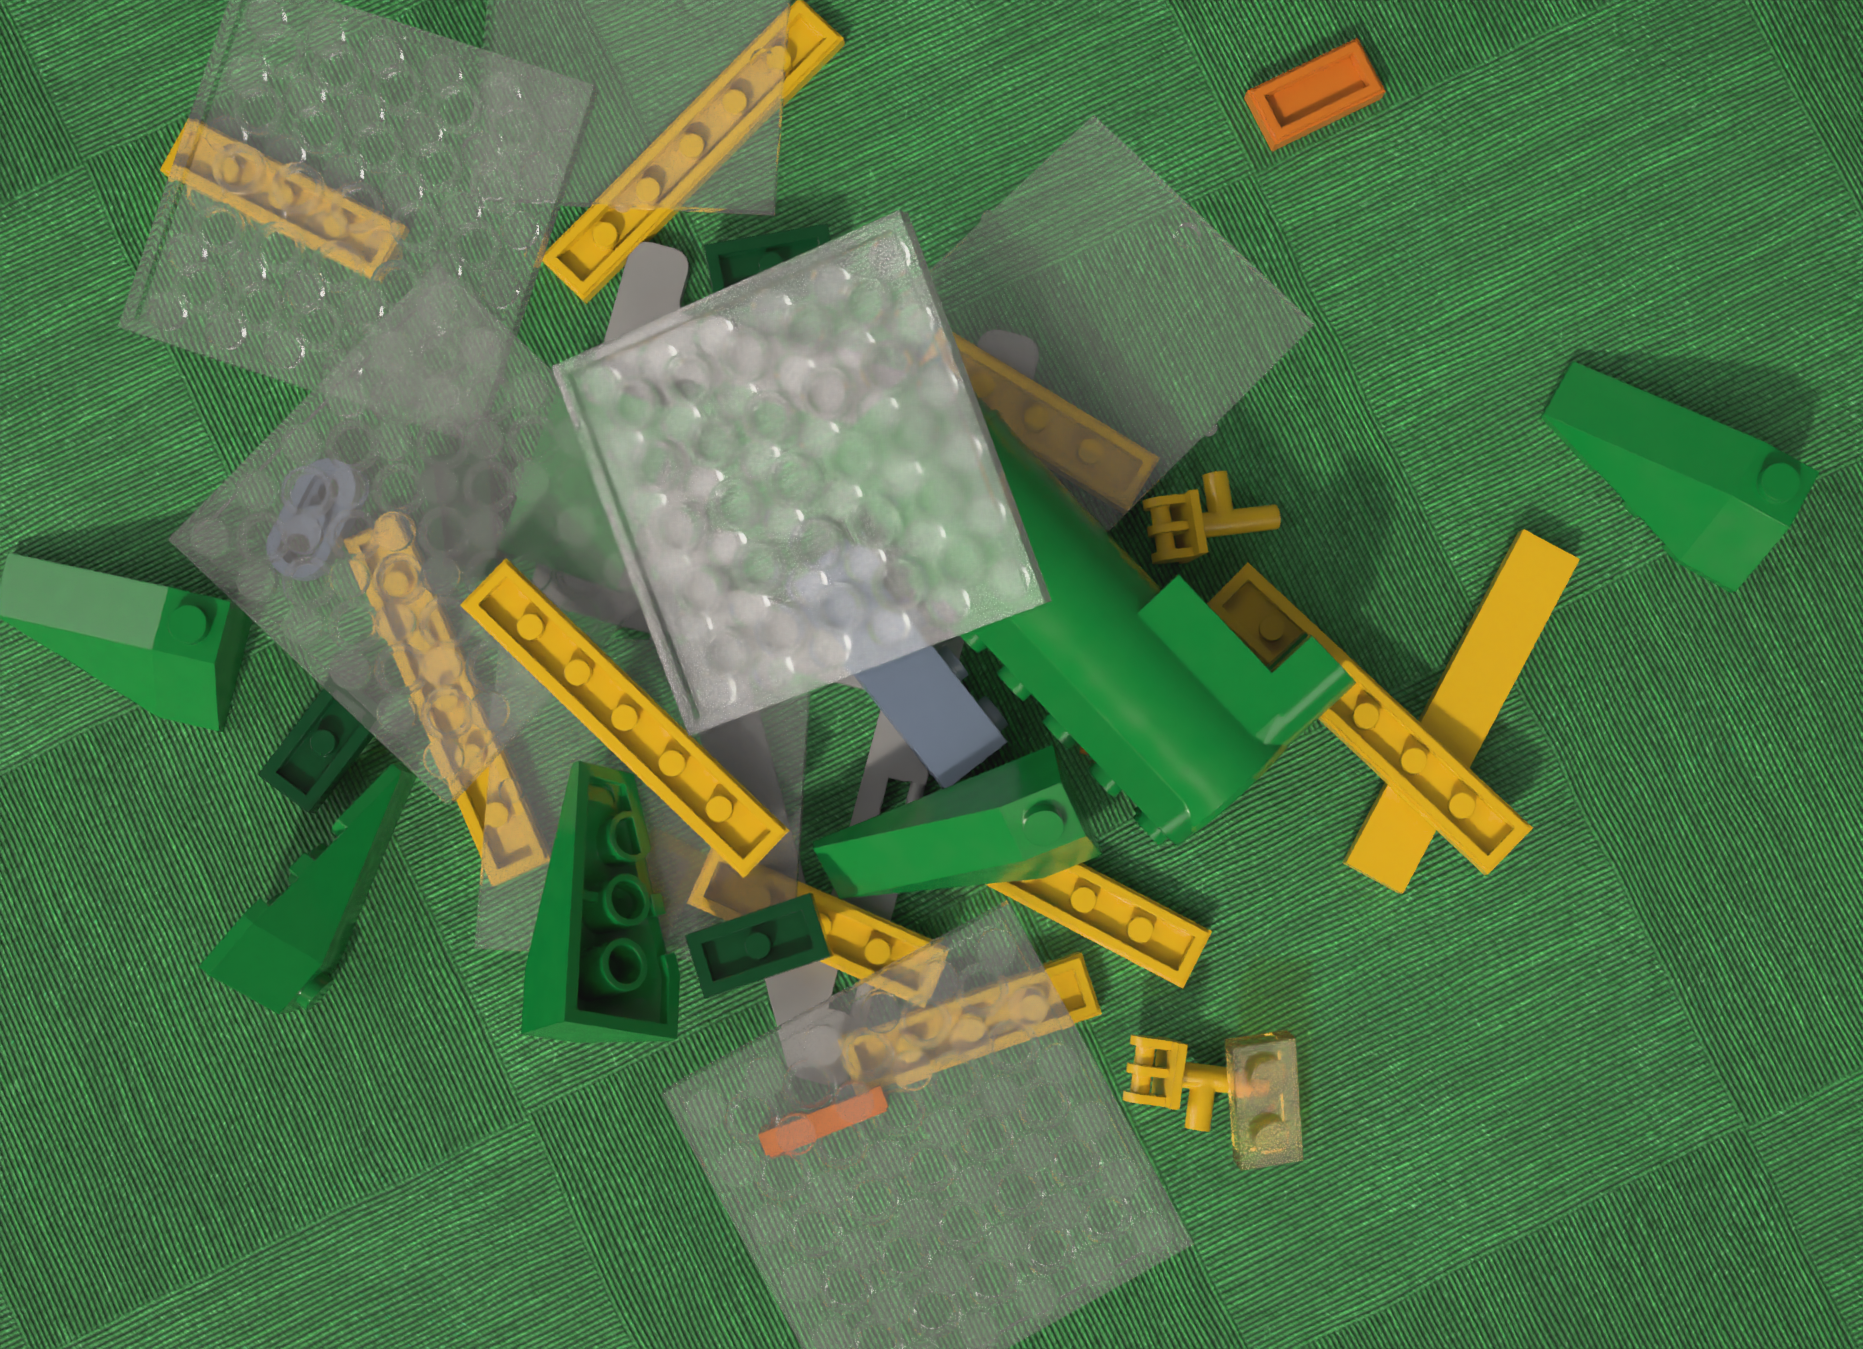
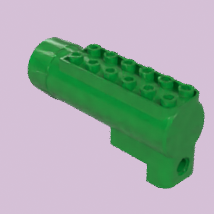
M941 356L929 360L893 388L854 426L831 454L826 466L877 519L876 525L881 530L884 529L908 552L903 558L914 569L906 576L913 587L932 605L936 602L940 604L944 601L959 618L951 625L961 638L977 653L985 650L987 647L1004 664L997 672L1001 680L1022 701H1025L1032 694L1049 712L1042 720L1044 725L1066 748L1070 749L1075 743H1078L1093 760L1090 762L1091 766L1088 768V771L1111 796L1115 798L1122 790L1137 805L1134 809L1136 812L1133 816L1134 820L1155 843L1161 846L1167 839H1170L1179 847L1191 835L1210 823L1250 788L1275 763L1288 746L1346 694L1356 682L1312 635H1308L1304 631L1265 666L1179 574L1175 575L1161 588L1022 442L1001 417L1002 414L997 409L992 410Z

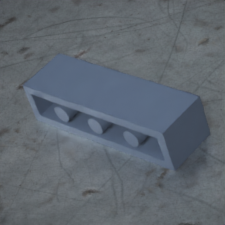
M846 538L786 584L787 589L942 789L952 786L1006 745L1008 741L1000 732L1008 726V723L987 696L984 695L976 702L960 682L969 674L954 653L946 645L936 651L921 631L929 623L914 602L907 595H904L897 601L884 585L882 580L889 576L890 573L874 551L867 544L860 550H857L852 542Z

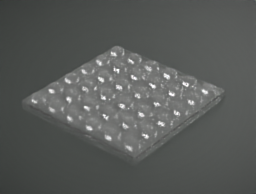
M229 0L118 327L143 337L480 446L599 92L593 84L332 0Z
M896 211L551 366L689 736L1052 601L908 212Z
M436 263L168 540L445 804L452 805L555 697L465 611L460 604L507 558L601 648L704 541L717 525L440 264Z
M1007 900L669 1085L662 1091L666 1104L802 1349H1008L1194 1245Z

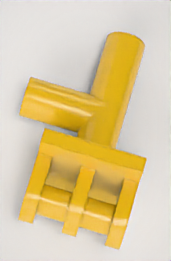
M1215 471L1202 475L1208 512L1202 513L1198 489L1189 490L1183 494L1158 496L1143 500L1144 511H1150L1152 526L1147 527V534L1149 538H1155L1157 550L1156 553L1151 554L1152 564L1189 563L1208 553L1206 540L1208 537L1279 529L1281 523L1279 508L1276 504L1233 509L1227 471Z
M1131 1034L1130 1044L1135 1045L1136 1048L1134 1062H1127L1126 1072L1132 1074L1130 1090H1123L1122 1100L1179 1110L1182 1088H1188L1189 1095L1184 1127L1210 1132L1215 1092L1259 1097L1262 1093L1263 1074L1261 1071L1186 1062L1188 1044L1167 1037ZM1155 1049H1157L1155 1065H1153ZM1151 1077H1153L1152 1090H1151V1093H1149V1092H1150Z

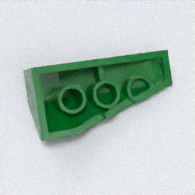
M1575 361L1569 364L1540 416L1591 472H1598L1624 500L1621 504L1634 518L1640 517L1664 543L1661 547L1676 563L1730 593H1734L1739 589L1787 532L1820 473L1763 440Z
M8 552L0 581V619L155 716L219 732L224 731L255 610L219 598Z
M1053 745L813 841V849L840 899L1041 879L1102 855L1101 847Z
M583 761L572 763L525 966L521 1034L576 1043L657 1042L678 1039L680 971L675 952L667 954L659 919V916L666 914L662 893L654 894L645 858L651 851V845L635 775L632 773Z
M392 763L336 820L331 832L337 838L329 846L322 843L308 854L304 852L289 867L291 875L288 878V883L290 886L283 893L275 895L267 902L259 898L240 917L198 967L210 977L277 1014L297 1011L300 1007L308 1011L315 1006L333 984V980L328 975L342 958L417 777V773L408 766Z

